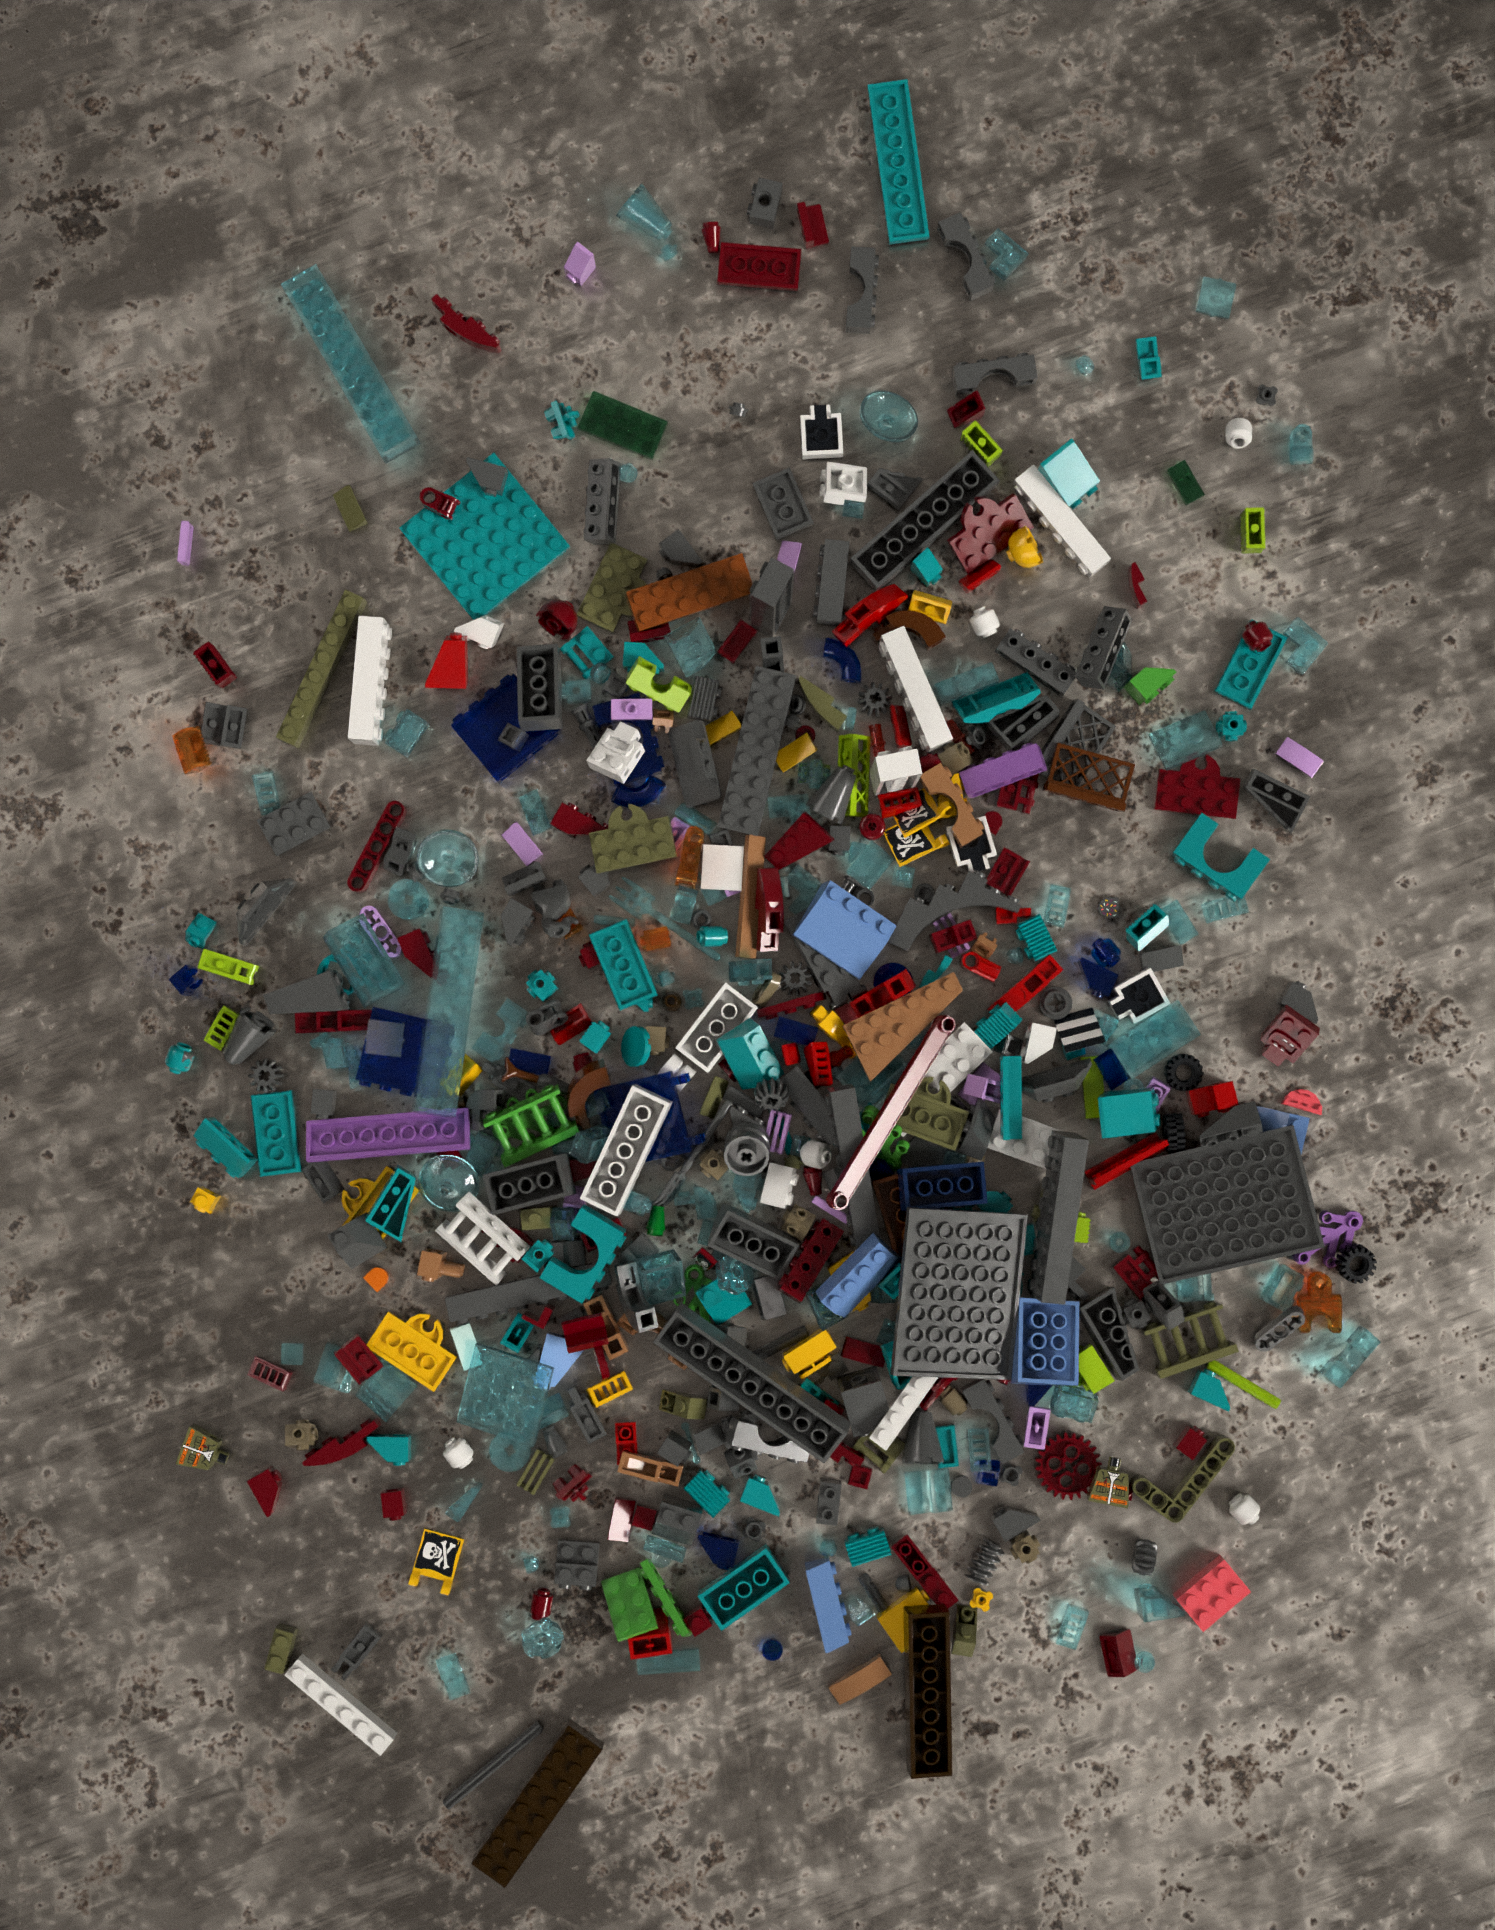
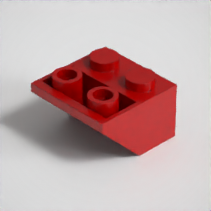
M661 1607L653 1608L658 1625L657 1629L628 1639L631 1660L672 1654L673 1645L669 1618Z

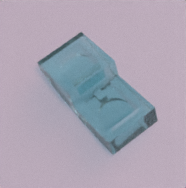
M456 1653L436 1660L450 1701L471 1693Z

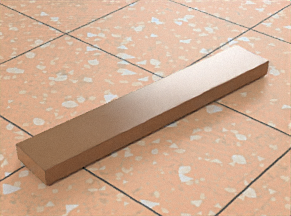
M745 835L742 891L740 893L735 957L756 959L759 910L755 908L758 868H764L766 837Z

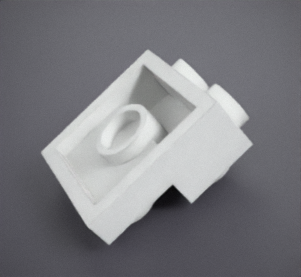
M827 462L825 470L822 469L820 474V482H824V484H821L819 495L823 497V502L844 505L845 500L865 502L867 497V467Z

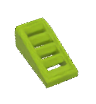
M223 1005L204 1041L222 1051L228 1042L239 1013ZM227 1014L233 1018V1021L227 1020L224 1016ZM221 1021L230 1027L228 1029L220 1025ZM219 1028L226 1034L223 1036L216 1032V1029ZM212 1035H215L216 1037L221 1039V1043H218L217 1041L212 1039Z

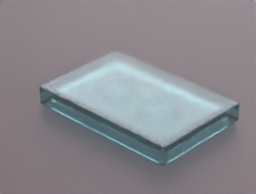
M1205 710L1154 731L1148 736L1166 771L1219 749L1223 745Z

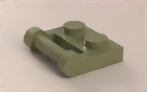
M872 1432L865 1437H859L852 1448L855 1451H860L877 1465L879 1471L883 1474L887 1472L905 1447V1442L898 1436H896L887 1450H884L869 1439ZM868 1439L885 1453L888 1458L885 1461L882 1460L863 1443Z

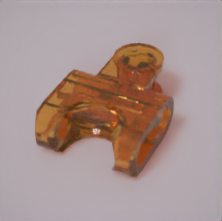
M697 826L689 827L685 833L680 865L678 866L675 886H679V884L689 885L694 890L697 884L698 869L704 844V832ZM692 835L700 837L697 842H692L690 838ZM693 854L695 859H692L691 862L688 861L687 857Z
M1319 1271L1312 1272L1307 1278V1294L1297 1295V1306L1303 1309L1305 1315V1323L1298 1328L1299 1333H1309L1312 1320L1316 1316L1324 1315L1327 1318L1328 1329L1333 1334H1339L1342 1331V1297L1340 1294H1332V1281L1329 1276ZM1320 1279L1323 1280V1283L1319 1284V1286L1316 1285V1282H1319Z

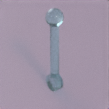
M683 1422L681 1428L685 1431L688 1441L692 1443L690 1448L693 1454V1462L699 1464L701 1458L696 1453L689 1432V1423Z

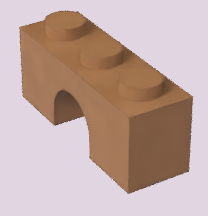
M599 1294L585 1301L583 1305L588 1315L602 1313L609 1344L602 1346L608 1359L612 1360L628 1352L627 1342L617 1325V1321L604 1294Z

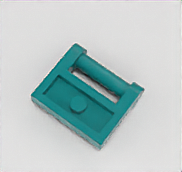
M588 626L560 648V651L566 654L583 673L582 676L586 681L614 658ZM577 645L594 666L588 668L572 648Z

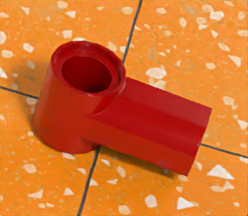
M966 952L961 955L959 960L963 969L969 970L993 983L1001 970V966L979 956L975 952ZM968 955H971L975 960L972 967L967 966L965 963Z

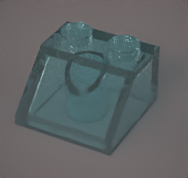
M700 617L663 636L686 678L705 668L717 653Z
M1146 1583L1140 1584L1139 1588H1134L1137 1613L1143 1622L1185 1616V1611L1181 1606L1154 1585L1151 1586V1584Z

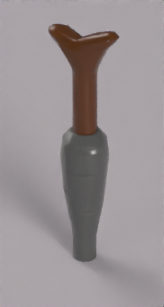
M508 1057L504 1059L506 1073L502 1076L501 1082L512 1077H518L536 1083L541 1090L548 1085L555 1086L558 1084L560 1094L567 1095L568 1083L548 1074L538 1076L519 1070L511 1063Z

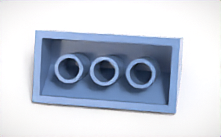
M873 1232L816 1290V1294L820 1302L834 1314L846 1317L902 1260V1257Z
M829 1557L805 1562V1570L825 1653H829L849 1643L848 1636H851L852 1633L849 1623L845 1624L843 1616L847 1615L844 1602L840 1603L838 1595H842L839 1582L835 1583L833 1576L837 1574L835 1563L830 1562Z

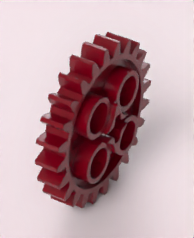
M1066 1431L1063 1432V1437L1055 1433V1440L1048 1437L1049 1444H1045V1450H1037L1041 1457L1034 1459L1040 1463V1465L1034 1466L1035 1470L1040 1471L1036 1474V1477L1043 1478L1040 1485L1044 1486L1047 1484L1046 1492H1050L1053 1489L1052 1495L1054 1497L1060 1493L1062 1500H1064L1066 1494L1070 1500L1073 1499V1494L1081 1498L1080 1492L1083 1491L1085 1494H1088L1087 1487L1091 1486L1097 1466L1102 1465L1101 1461L1096 1460L1100 1457V1454L1093 1453L1097 1447L1095 1445L1089 1447L1091 1443L1089 1439L1083 1442L1084 1436L1082 1434L1076 1438L1075 1432H1072L1070 1437H1068ZM1069 1446L1076 1448V1452L1072 1456L1066 1455V1449ZM1081 1454H1083V1458L1076 1460ZM1052 1458H1057L1059 1460L1058 1465L1054 1468L1049 1467V1461ZM1067 1461L1071 1463L1070 1465L1072 1467L1069 1470L1065 1468L1066 1466L1064 1464ZM1080 1464H1087L1086 1472L1079 1473L1077 1471ZM1060 1471L1057 1476L1053 1477L1055 1472ZM1063 1476H1070L1071 1480L1067 1485L1060 1483Z

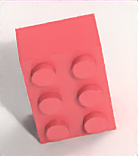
M1218 1555L1172 1595L1204 1632L1251 1593V1591L1223 1557Z

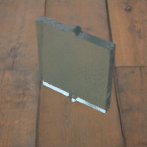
M1204 277L1196 312L1208 314L1210 317L1217 316L1229 319L1236 284L1222 281L1221 278L1217 280Z

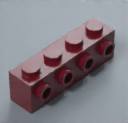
M824 1218L820 1222L815 1221L810 1229L812 1232L809 1240L805 1238L799 1248L802 1250L799 1257L794 1256L789 1264V1267H791L788 1275L784 1273L778 1282L781 1285L778 1291L798 1303L803 1301L844 1232Z

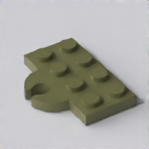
M610 544L577 612V617L614 633L622 615L632 617L625 593L647 585L640 577L648 559L616 544Z
M628 804V808L632 811V817L630 820L625 821L622 817L623 807H617L611 813L608 829L589 833L596 873L599 874L677 857L670 817L665 816L649 820L647 813L642 808Z
M925 1077L896 1124L901 1126L902 1132L955 1151L969 1112L950 1105V1090L942 1080L939 1081V1091L935 1094L930 1093L928 1085L933 1081V1077ZM890 1084L884 1103L890 1095L891 1091L893 1090L895 1084Z

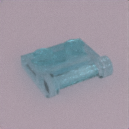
M1211 1273L1203 1275L1204 1294H1199L1198 1276L1176 1281L1177 1301L1214 1300Z
M327 1342L313 1382L344 1393H350L352 1376L347 1370L342 1383L336 1382L342 1363L333 1352L339 1350L341 1346Z

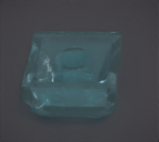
M824 1282L815 1285L806 1292L808 1303L822 1331L849 1316L842 1317L836 1315L820 1302L816 1290Z

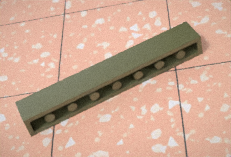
M346 589L344 590L276 735V738L299 749L358 624V618L366 607L367 601L363 597Z

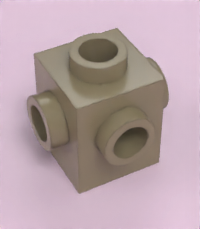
M719 1148L716 1151L714 1149L711 1151L706 1149L699 1158L702 1161L699 1164L702 1167L700 1171L708 1178L713 1176L719 1180L728 1170L724 1161V1152ZM711 1160H716L718 1165L716 1167L711 1166Z
M794 1204L791 1211L789 1209L785 1211L781 1219L784 1221L781 1229L803 1241L816 1215Z
M296 1420V1424L285 1425V1446L296 1448L298 1451L309 1450V1446H316L318 1429L316 1425L309 1423V1420Z
M1025 1531L1009 1540L1013 1546L1010 1548V1551L1015 1560L1019 1558L1022 1563H1030L1038 1558L1037 1555L1040 1554L1038 1547L1041 1545L1035 1535L1030 1536L1029 1532ZM1024 1546H1029V1547H1030L1029 1549L1025 1550L1024 1552L1022 1551V1549H1023Z

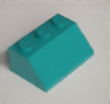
M751 1018L716 1040L742 1090L756 1088L757 1082L762 1083L763 1079L771 1080L773 1077L774 1080H777L785 1074L761 1026Z
M215 1117L205 1118L193 1135L197 1139L195 1141L197 1145L204 1150L207 1148L212 1153L210 1155L211 1158L218 1164L222 1163L227 1167L225 1171L233 1178H242L258 1161V1158Z

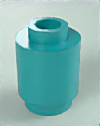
M702 926L696 933V940L700 943L701 947L722 946L727 944L728 932L726 928L721 926Z

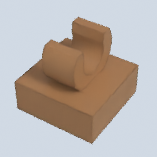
M653 709L652 725H654V731L657 732L659 726H665V733H668L670 727H673L674 711Z
M985 932L979 935L970 950L988 960L998 945L995 944L997 939L994 938L990 941L986 938L987 933Z

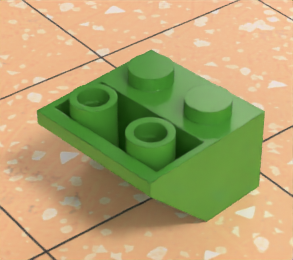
M1145 667L1123 688L1139 706L1143 702L1148 704L1159 694L1157 691L1159 688L1163 691L1175 680L1172 676L1176 671L1174 669Z

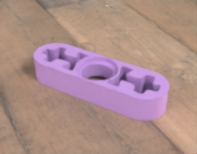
M373 906L363 907L360 911V919L385 955L391 958L400 956L402 949L398 939L379 911ZM367 910L370 912L374 911V914L372 916L375 919V921H378L379 919L381 920V922L376 923L372 928L370 927V925H372L373 922L370 919H365V916L367 915ZM379 926H384L387 929V934L382 938L376 935V929ZM390 936L393 937V939L389 940L391 944L398 945L395 954L388 952L390 946L386 942L384 945L381 943L389 939Z

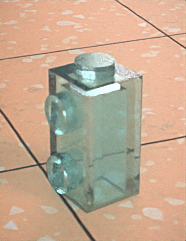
M771 959L728 962L729 982H738V986H749L751 981L752 985L764 984V980L772 979Z

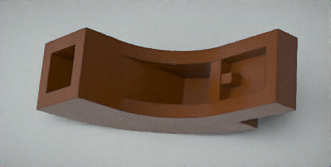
M898 611L885 617L887 625L881 624L873 630L875 633L872 634V639L877 644L880 642L881 635L904 626L906 631L918 636L927 651L945 641L946 638L940 626L933 619L916 611Z
M604 1059L591 1062L581 1068L572 1078L567 1090L570 1118L575 1116L578 1127L582 1126L584 1133L592 1130L591 1121L585 1107L588 1096L597 1089L611 1085Z

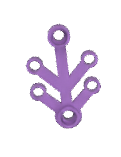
M1324 1210L1319 1214V1219L1325 1224H1330L1331 1222L1341 1223L1335 1228L1320 1226L1321 1234L1324 1235L1322 1236L1324 1246L1328 1244L1326 1255L1323 1257V1264L1328 1268L1336 1266L1335 1260L1337 1259L1335 1258V1253L1341 1234L1345 1232L1344 1242L1340 1245L1339 1250L1341 1248L1345 1249V1245L1348 1244L1352 1247L1354 1232L1363 1224L1362 1215L1357 1211H1349L1344 1215H1339ZM1329 1214V1218L1324 1220V1216ZM1356 1219L1355 1223L1351 1225V1221ZM1321 1248L1293 1254L1292 1258L1298 1264H1306L1310 1260V1256ZM1305 1254V1257L1300 1260L1301 1255ZM1332 1258V1262L1327 1264V1261Z

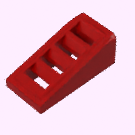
M918 787L878 795L879 808L883 819L922 806ZM913 795L914 797L913 802H910L909 796ZM902 798H905L906 803L902 804Z
M811 1042L803 1050L813 1085L831 1086L833 1081L827 1042Z
M797 1043L782 1045L781 1050L786 1066L801 1062Z

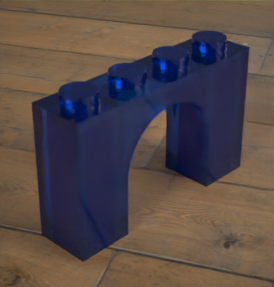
M640 693L618 699H645V697L641 698ZM611 701L592 706L598 728L620 723L621 721L634 724L643 734V748L645 752L624 784L662 774L661 768L665 766L662 755L657 756L656 748H659L656 736L652 737L650 729L654 728L652 720L612 721ZM613 779L615 787L623 785V783Z

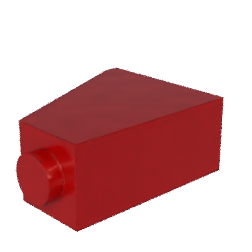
M458 632L450 633L446 636L426 680L425 688L466 689L468 685L467 636H462V633Z

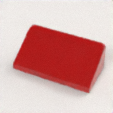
M990 559L960 579L959 584L965 593L968 594L999 573L1001 565Z
M892 705L889 712L896 746L898 748L911 746L912 741L906 712L903 706Z
M581 1003L565 1012L568 1020L563 1025L550 1030L558 1045L565 1043L592 1025V1020Z

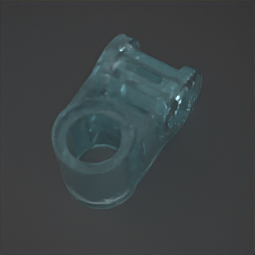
M1299 424L1292 430L1289 437L1290 464H1312L1314 457L1312 430L1306 424ZM1299 431H1300L1301 435H1304V437H1303L1302 439H1301V436H1300V435H1297V433H1298Z

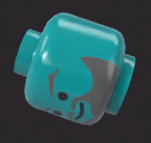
M177 1042V1044L170 1046L165 1058V1064L172 1073L181 1074V1072H187L191 1068L195 1053L190 1045Z

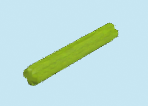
M1214 1360L1207 1363L1206 1367L1272 1408L1277 1409L1280 1405L1281 1400L1218 1361Z

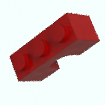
M907 969L855 998L849 1004L857 1017L860 1018L910 992L916 987V984Z

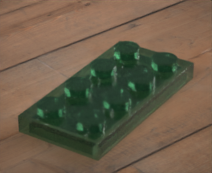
M593 391L577 428L582 432L653 460L667 428L668 421Z

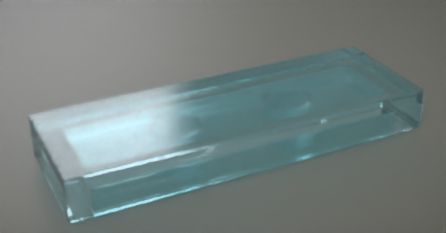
M699 1648L672 1650V1654L637 1659L638 1675L700 1671Z

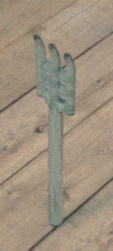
M622 877V880L633 888L630 893L619 886L615 887L627 897L624 902L609 895L611 900L639 920L642 919L643 914L649 913L657 921L713 960L718 961L721 955L710 947H701L695 936L659 911L653 909L651 902L655 900V897L633 881ZM636 891L641 893L638 898L634 896ZM644 896L648 898L646 903L641 901ZM630 900L634 902L632 907L627 905ZM638 905L642 908L639 913L635 911Z

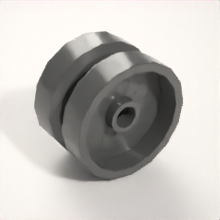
M748 1122L735 1125L727 1132L724 1143V1161L727 1167L735 1174L742 1176H753L762 1172L768 1164L770 1155V1141L765 1129L757 1124Z

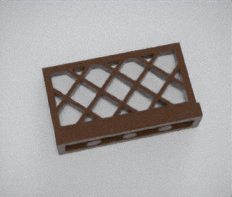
M1056 743L1048 777L1042 791L1110 810L1125 812V801L1135 764ZM1060 749L1068 750L1072 758L1062 763L1059 758ZM1081 755H1087L1091 762L1084 768H1081L1076 759ZM1073 760L1079 771L1069 776L1064 765ZM1104 760L1108 763L1110 769L1101 774L1096 763ZM1121 765L1129 767L1127 776L1120 779L1115 770ZM1093 766L1098 776L1089 781L1084 770ZM1061 767L1066 778L1061 781L1053 780L1054 771ZM1112 771L1117 782L1108 786L1103 776ZM1081 773L1086 782L1080 787L1075 786L1071 779ZM1100 778L1105 789L1096 792L1090 783ZM1119 784L1123 790L1121 798L1114 797L1110 788Z

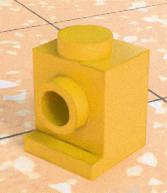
M201 1186L197 1187L190 1202L193 1203L194 1208L203 1213L206 1211L212 1214L221 1195Z

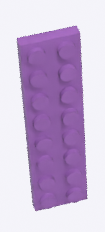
M469 1108L306 1121V1161L308 1163L470 1149Z

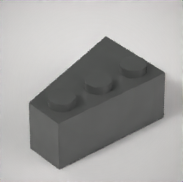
M1045 695L1031 701L1022 709H1012L996 715L989 722H986V726L1008 751H1017L1059 718L1060 710Z
M1256 769L1251 770L1243 785V788L1288 833L1292 834L1311 796Z

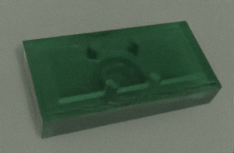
M1185 460L1167 469V474L1186 506L1204 497L1203 490Z

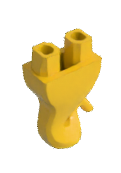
M817 1005L809 1013L816 1020L814 1025L830 1039L837 1042L843 1048L848 1058H854L856 1053L842 1027L844 1025L842 1020L833 1010H826L822 1005Z

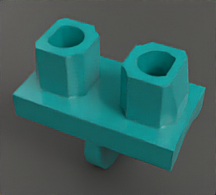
M556 400L551 402L552 407L544 411L548 422L557 420L558 426L551 429L553 438L556 440L564 438L571 440L575 438L572 427L577 426L575 419L580 417L579 412L572 411L571 406L565 407L564 403H558Z

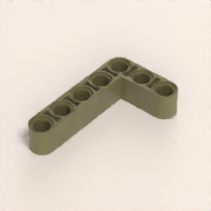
M1225 1435L1217 1436L1171 1496H1168L1142 1475H1135L1131 1478L1130 1485L1132 1491L1173 1523L1180 1522L1234 1453V1442ZM1228 1441V1448L1220 1451V1443ZM1214 1457L1216 1459L1215 1465L1207 1467V1460ZM1197 1474H1202V1482L1194 1483V1477ZM1139 1481H1144V1489L1136 1490V1484ZM1189 1490L1191 1493L1190 1497L1182 1500L1181 1494ZM1155 1494H1161L1162 1496L1159 1503L1152 1502ZM1172 1507L1178 1508L1175 1516H1169L1168 1514L1169 1509Z

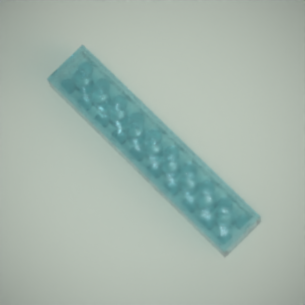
M314 264L281 283L285 293L385 464L420 445L418 437L317 265Z
M445 906L440 909L412 1113L448 1118L456 1117L484 917L483 912Z

